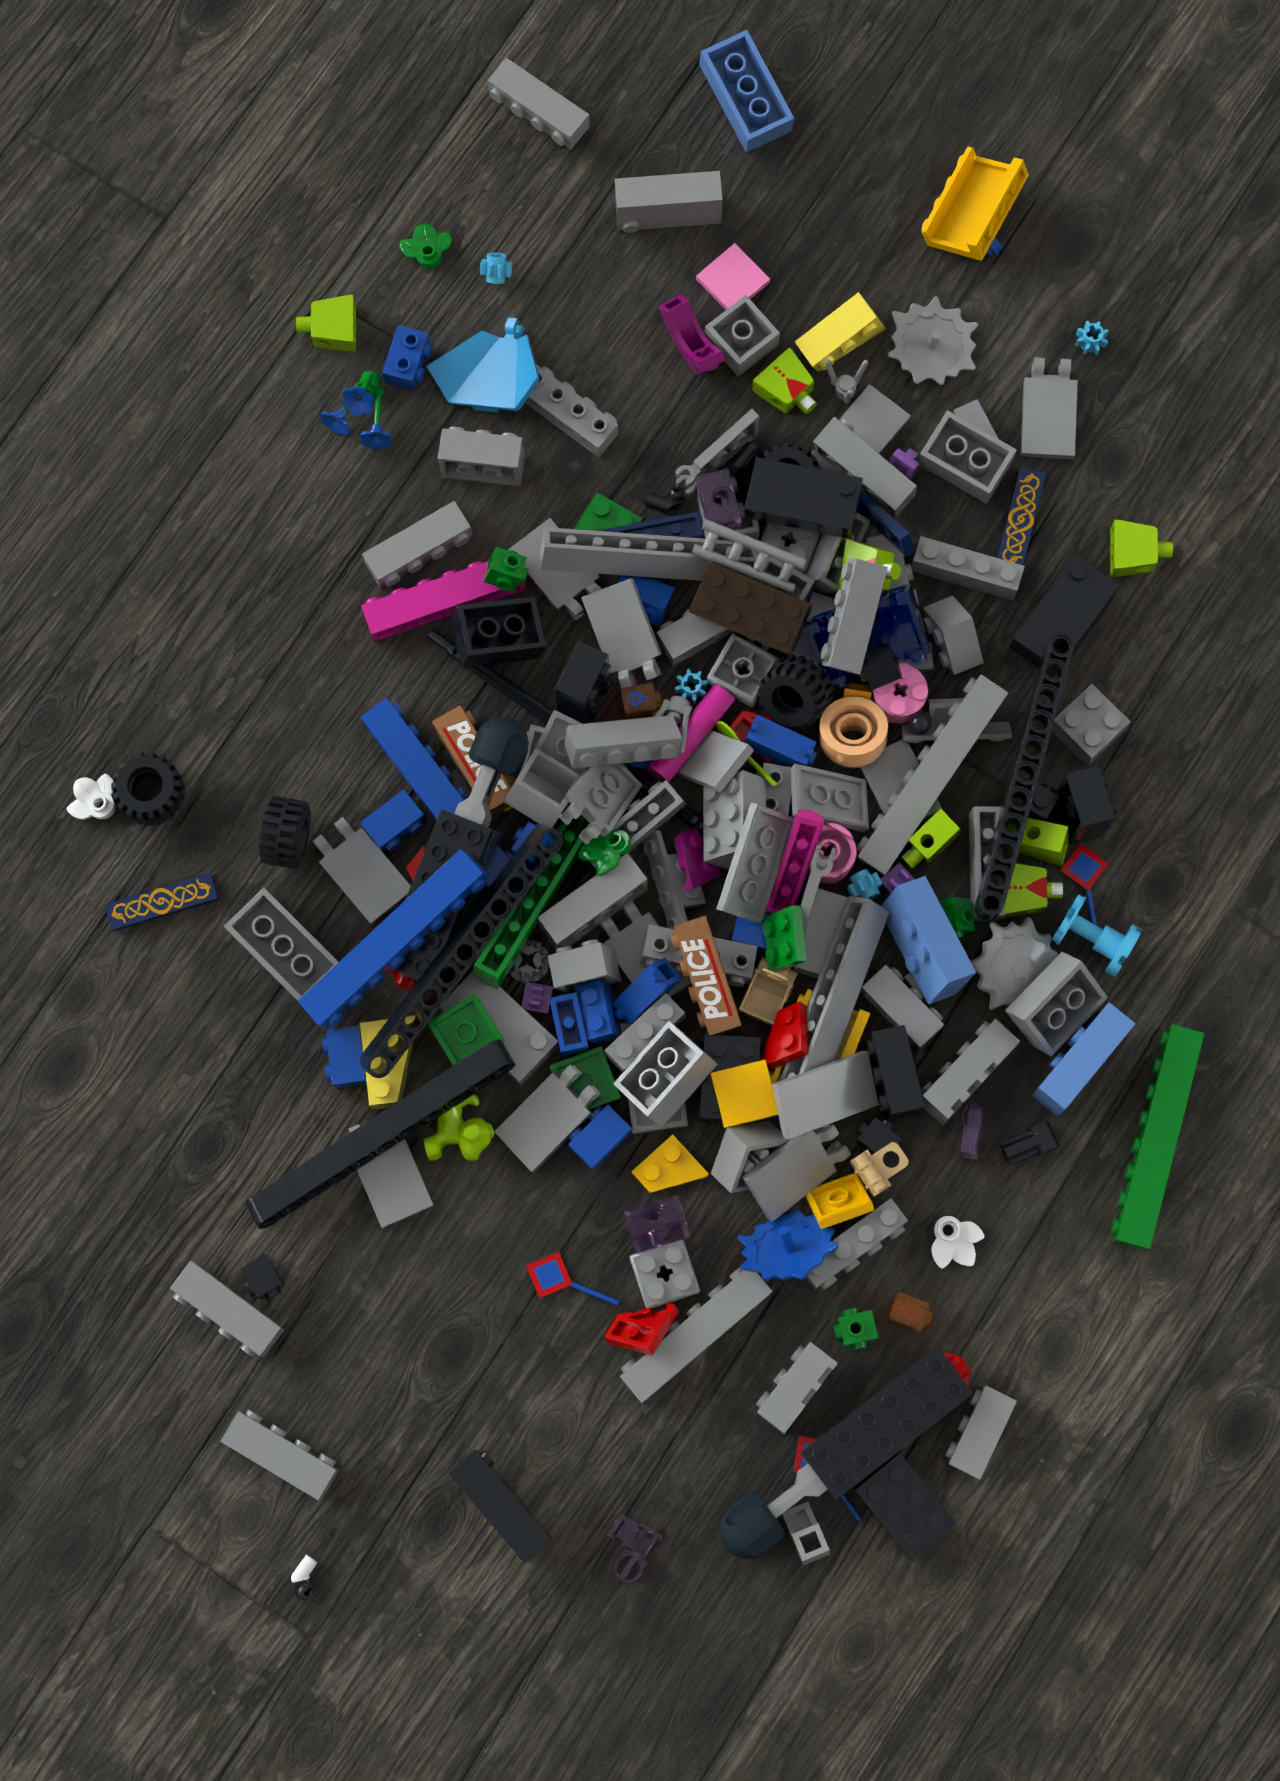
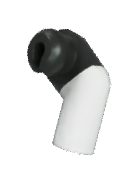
M307 1554L291 1576L294 1594L302 1600H308L313 1595L309 1575L318 1563Z

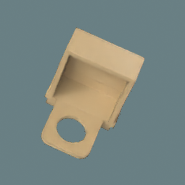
M762 957L758 968L754 971L739 1012L769 1026H773L777 1012L788 1001L798 973L791 970V968L780 972L768 970L766 959Z
M892 1142L873 1155L867 1149L852 1159L850 1163L856 1175L858 1174L865 1185L866 1190L874 1198L891 1186L888 1179L907 1167L909 1161L899 1145ZM889 1151H893L899 1156V1164L894 1168L886 1167L883 1163V1156Z

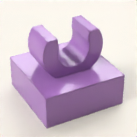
M898 448L892 454L889 463L909 480H912L920 464L915 461L919 454L911 448L906 453Z
M899 862L881 878L883 883L881 885L890 895L898 885L915 879Z
M526 982L521 1007L527 1012L549 1015V998H552L553 986Z

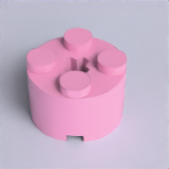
M908 663L899 664L902 674L901 679L872 690L871 701L883 710L888 723L907 724L911 716L922 710L928 695L927 682L921 672ZM896 691L898 693L902 692L904 694V697H902L901 695L895 696L894 694Z
M828 823L823 825L817 845L822 844L820 851L822 855L828 849L836 848V856L831 872L822 876L820 883L836 884L843 880L852 870L857 852L851 833L843 826ZM811 862L807 871L808 876H810L812 869Z

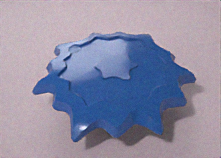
M794 1209L787 1215L782 1214L773 1222L768 1219L765 1224L755 1226L753 1235H738V1240L746 1247L742 1251V1255L747 1260L741 1264V1268L745 1271L761 1273L762 1279L765 1281L772 1279L787 1281L793 1278L805 1280L810 1271L823 1264L824 1258L838 1249L839 1245L830 1241L835 1230L831 1227L821 1229L814 1214L806 1217L798 1209Z

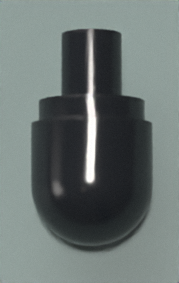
M923 710L913 714L909 720L910 730L917 735L925 734L932 725L930 714Z

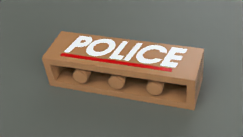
M459 705L433 720L432 724L472 790L482 766L470 760L468 755L477 733L473 727L476 725V721L469 710L464 712ZM502 774L489 803L492 816L510 806L503 801L514 783L511 778L506 780Z
M706 915L674 925L675 934L671 935L675 951L681 950L684 960L679 961L684 977L690 976L693 986L688 987L692 1002L699 1003L701 1012L697 1013L701 1029L707 1027L710 1036L741 1026L740 1017Z

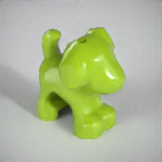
M472 1095L437 1118V1133L423 1139L427 1157L430 1161L442 1157V1149L446 1145L451 1144L459 1145L462 1155L467 1161H475L480 1153L489 1145L494 1137V1130L490 1123L476 1117L465 1122L462 1119V1108L467 1104L478 1106L480 1104L478 1096Z

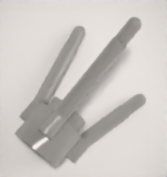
M826 359V368L831 378L830 383L835 386V394L839 399L844 400L845 404H848L855 395L856 386L860 382L868 361H863L854 377L843 375L837 378L830 360Z
M672 696L670 700H663L661 708L654 717L662 716L665 713L666 716H674L677 726L682 722V741L679 753L683 754L692 707L687 699L680 696Z

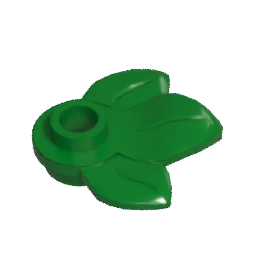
M422 223L415 228L413 238L400 241V248L407 258L417 259V262L422 267L432 269L439 265L442 253L450 248L452 239L449 232L437 234L432 225Z
M623 830L611 831L604 837L600 834L596 839L592 838L587 845L584 844L581 847L578 858L581 861H596V873L598 876H602L613 870L619 864L620 857L629 851L631 846L630 837Z

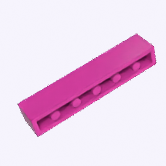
M478 561L468 565L467 569L458 572L456 570L448 571L441 578L422 580L415 587L396 589L389 596L370 598L361 607L373 641L377 642L449 617L457 605L495 601L526 590L525 582L524 584L519 583L514 592L501 590L497 586L485 583L483 581L488 561L484 563Z

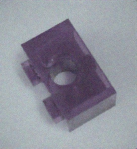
M724 469L696 476V487L704 518L732 530L741 528V518L745 517L742 502L736 501L735 493H738V486L735 477H730L729 470ZM723 497L727 499L728 503L718 505L714 500Z
M678 1195L624 1211L636 1253L690 1237Z

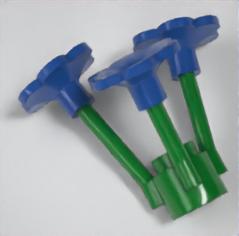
M364 371L353 389L346 388L344 390L343 407L341 409H338L336 413H328L326 411L321 413L322 424L330 428L337 435H348L350 432L348 429L349 424L344 420L347 416L346 411L349 409L355 416H360L362 413L369 414L373 409V397H376L374 424L370 431H364L360 434L361 444L363 446H370V448L375 450L382 447H390L392 445V435L382 432V426L380 425L381 397L384 392L380 387L382 382L380 375L373 371Z

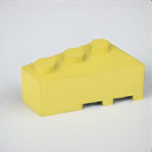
M858 292L797 339L795 343L812 367L819 372L820 370L827 369L826 359H829L833 365L836 360L886 330V327Z
M415 1016L406 1017V1024L413 1022ZM388 1019L360 1023L363 1052ZM397 1034L389 1038L388 1046H393L397 1043ZM413 1043L386 1077L375 1078L365 1071L369 1106L372 1110L389 1108L402 1100ZM380 1057L372 1060L371 1069H375L380 1065Z

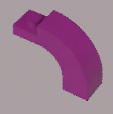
M679 295L658 306L675 345L687 364L697 375L704 371L708 372L716 369L719 363L726 360L722 350L713 345L704 334L688 299Z

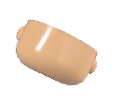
M852 696L834 701L825 709L820 718L819 740L821 748L831 761L843 767L858 768L873 763L883 753L887 744L888 722L885 713L876 703L862 697ZM848 731H857L864 734V736L858 740H850L842 734Z

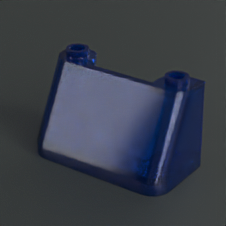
M911 584L881 592L866 651L889 642L897 660L904 658L905 660L910 659L912 663H916L927 658L926 654H929L931 650ZM836 608L812 616L804 626L818 666H822L821 651L824 644L828 642L830 634L828 632V623L830 618L834 616ZM822 666L824 668L823 673L825 675L828 674L830 677L828 683L832 684L834 689L848 685L849 679L855 675L854 673Z

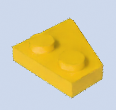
M673 1134L631 1172L650 1194L698 1179H705L709 1176V1173Z

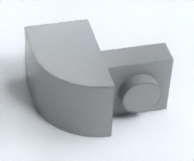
M809 1502L800 1504L782 1513L803 1566L830 1555L829 1547L814 1517Z

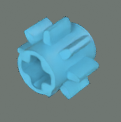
M488 253L487 259H482V262H480V275H486V282L502 284L505 283V277L510 278L512 262L506 261L507 256L505 254Z
M1086 321L1084 329H1077L1076 335L1080 338L1077 339L1075 345L1081 346L1084 350L1083 354L1094 352L1095 355H1098L1100 347L1106 348L1108 341L1104 338L1108 334V329L1103 330L1099 321L1092 324Z
M687 669V674L684 677L677 676V681L681 685L675 687V693H682V697L692 700L693 704H696V699L699 696L704 698L706 692L702 688L708 686V681H701V671L694 674ZM688 683H693L694 691L690 690Z
M865 869L849 878L852 884L847 889L852 897L872 900L880 895L878 888L883 883L877 872L870 874L868 869Z

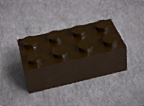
M710 561L689 612L786 654L793 655L814 605Z

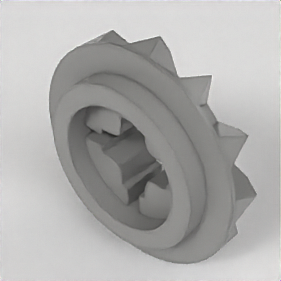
M535 939L527 940L521 952L526 956H535L533 963L536 969L529 965L519 968L523 962L522 956L519 954L508 972L517 981L533 983L540 980L549 969V953L545 946Z

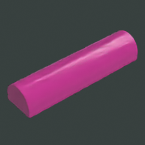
M714 684L689 715L684 753H679L678 758L653 760L647 767L649 772L657 779L670 782L732 705L735 698L723 687Z
M805 809L797 811L765 911L776 913L789 906H796L824 825V819L818 813Z

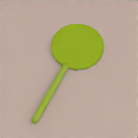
M722 721L716 723L719 734L740 741L735 732ZM751 757L747 759L773 787L777 785L776 781Z

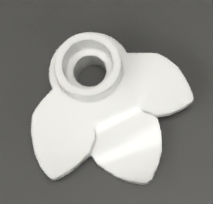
M103 774L97 782L86 777L77 779L73 787L74 795L77 799L67 807V811L73 817L80 820H85L92 816L96 819L111 817L115 812V800L112 797L114 792L111 789V783H114L113 779L107 774Z
M952 1216L940 1218L934 1226L936 1240L931 1247L935 1263L941 1269L946 1267L952 1259L961 1265L973 1266L976 1257L973 1243L984 1238L982 1230L978 1225L970 1221L959 1222L958 1219ZM945 1225L952 1227V1235L947 1236L943 1233Z

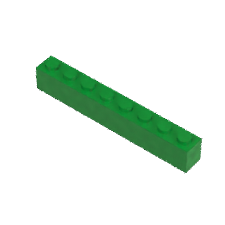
M582 815L577 819L573 818L568 825L564 822L560 825L558 831L563 838L561 848L482 951L474 964L473 976L495 989H498L539 923L537 917L547 910L578 859L579 851L585 844L579 838V835L590 824Z
M1171 1024L1167 1030H1162L1158 1042V1046L1162 1047L1160 1057H1155L1151 1071L1156 1074L1153 1084H1148L1145 1093V1099L1149 1100L1147 1109L1142 1110L1138 1120V1126L1142 1127L1140 1136H1135L1131 1148V1153L1135 1154L1133 1164L1128 1163L1124 1176V1180H1128L1126 1191H1121L1117 1207L1121 1208L1119 1218H1114L1110 1234L1114 1235V1243L1142 1251H1147L1151 1248L1205 1034L1203 1032Z

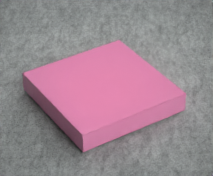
M735 243L696 275V280L725 310L745 295L749 299L753 298L770 283V278Z

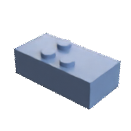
M747 30L701 51L699 65L746 153L792 131L794 117Z
M926 876L898 885L881 907L889 911L886 924L905 959L907 969L913 974L928 1005L956 995L975 975L976 971Z
M1109 1002L1086 1029L1081 1026L1067 1044L1071 1048L1065 1055L1060 1052L1050 1063L1053 1070L1031 1096L1058 1117L1133 1028L1135 1023Z

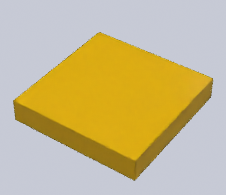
M766 1060L710 1073L724 1129L778 1116Z
M856 1173L819 1185L805 1196L821 1229L874 1211L873 1203Z

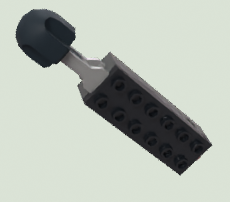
M503 716L492 718L483 724L476 733L468 755L470 760L482 766L469 798L457 805L454 814L441 809L406 899L460 849L468 851L487 872L502 833L489 828L492 820L489 803L501 774L512 777L519 775L528 752L529 741L527 732L518 721ZM471 893L464 900L466 903L459 911L451 912L444 918L445 923L435 932L430 931L423 938L425 940L424 943L415 951L410 950L403 956V963L396 969L391 970L398 987L408 991L413 988L471 912L478 893ZM449 967L441 970L440 979L445 978Z
M938 1347L932 1349L800 1451L798 1454L806 1465L797 1471L793 1486L768 1505L755 1492H748L723 1514L720 1523V1538L725 1548L734 1556L742 1559H756L766 1554L785 1539V1532L777 1517L804 1496L819 1497L825 1491L833 1500H837L973 1394L968 1387L970 1369L965 1361L958 1354L941 1352Z

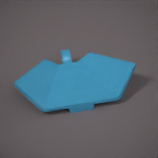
M517 318L507 319L505 325L506 335L504 338L480 331L427 365L428 370L449 404L471 406L474 410L497 412L498 409L517 411L522 408L540 378L529 337L527 334L522 336L525 328L517 325L519 323Z

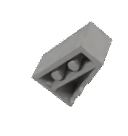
M811 1342L805 1348L801 1345L797 1348L790 1358L794 1361L788 1371L782 1368L773 1380L777 1386L771 1394L765 1391L756 1403L759 1407L756 1413L782 1434H785L830 1372L838 1364Z

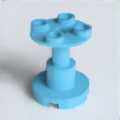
M1078 894L1065 915L1062 924L1054 934L1052 941L1059 945L1068 929L1094 943L1092 949L1110 959L1105 972L1115 977L1122 967L1121 963L1129 956L1136 944L1142 929L1132 924L1125 935L1107 925L1101 929L1077 915L1086 899L1085 896Z

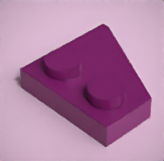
M696 827L673 838L675 849L678 853L679 868L686 871L687 882L683 884L685 892L723 875L718 866L704 862L703 837Z

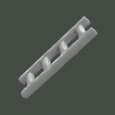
M704 520L701 529L708 531V535L703 547L695 544L691 554L787 593H793L796 584L789 582L794 567L803 569L806 559L710 520ZM719 536L734 542L728 557L713 551ZM744 546L759 552L753 567L738 561ZM769 556L784 562L779 577L763 571Z

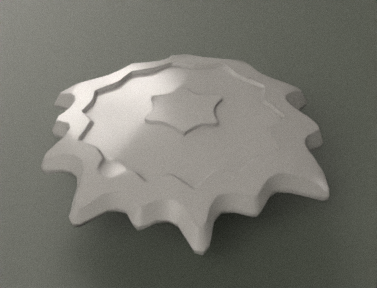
M937 296L926 307L913 303L908 313L892 311L896 331L891 336V339L895 344V348L888 352V356L900 361L902 369L912 374L915 384L926 379H932L939 385H943L947 376L955 378L961 370L973 371L976 369L971 359V354L976 344L971 340L970 336L978 327V323L963 321L959 308H942Z
M1027 917L1022 925L1010 922L1007 927H1000L994 922L990 923L993 933L992 939L983 942L982 955L970 961L975 971L980 975L977 987L990 994L989 1009L993 1010L1002 1005L1009 1007L1057 957L1056 950L1050 948L1051 935L1049 933L1039 934L1030 917Z

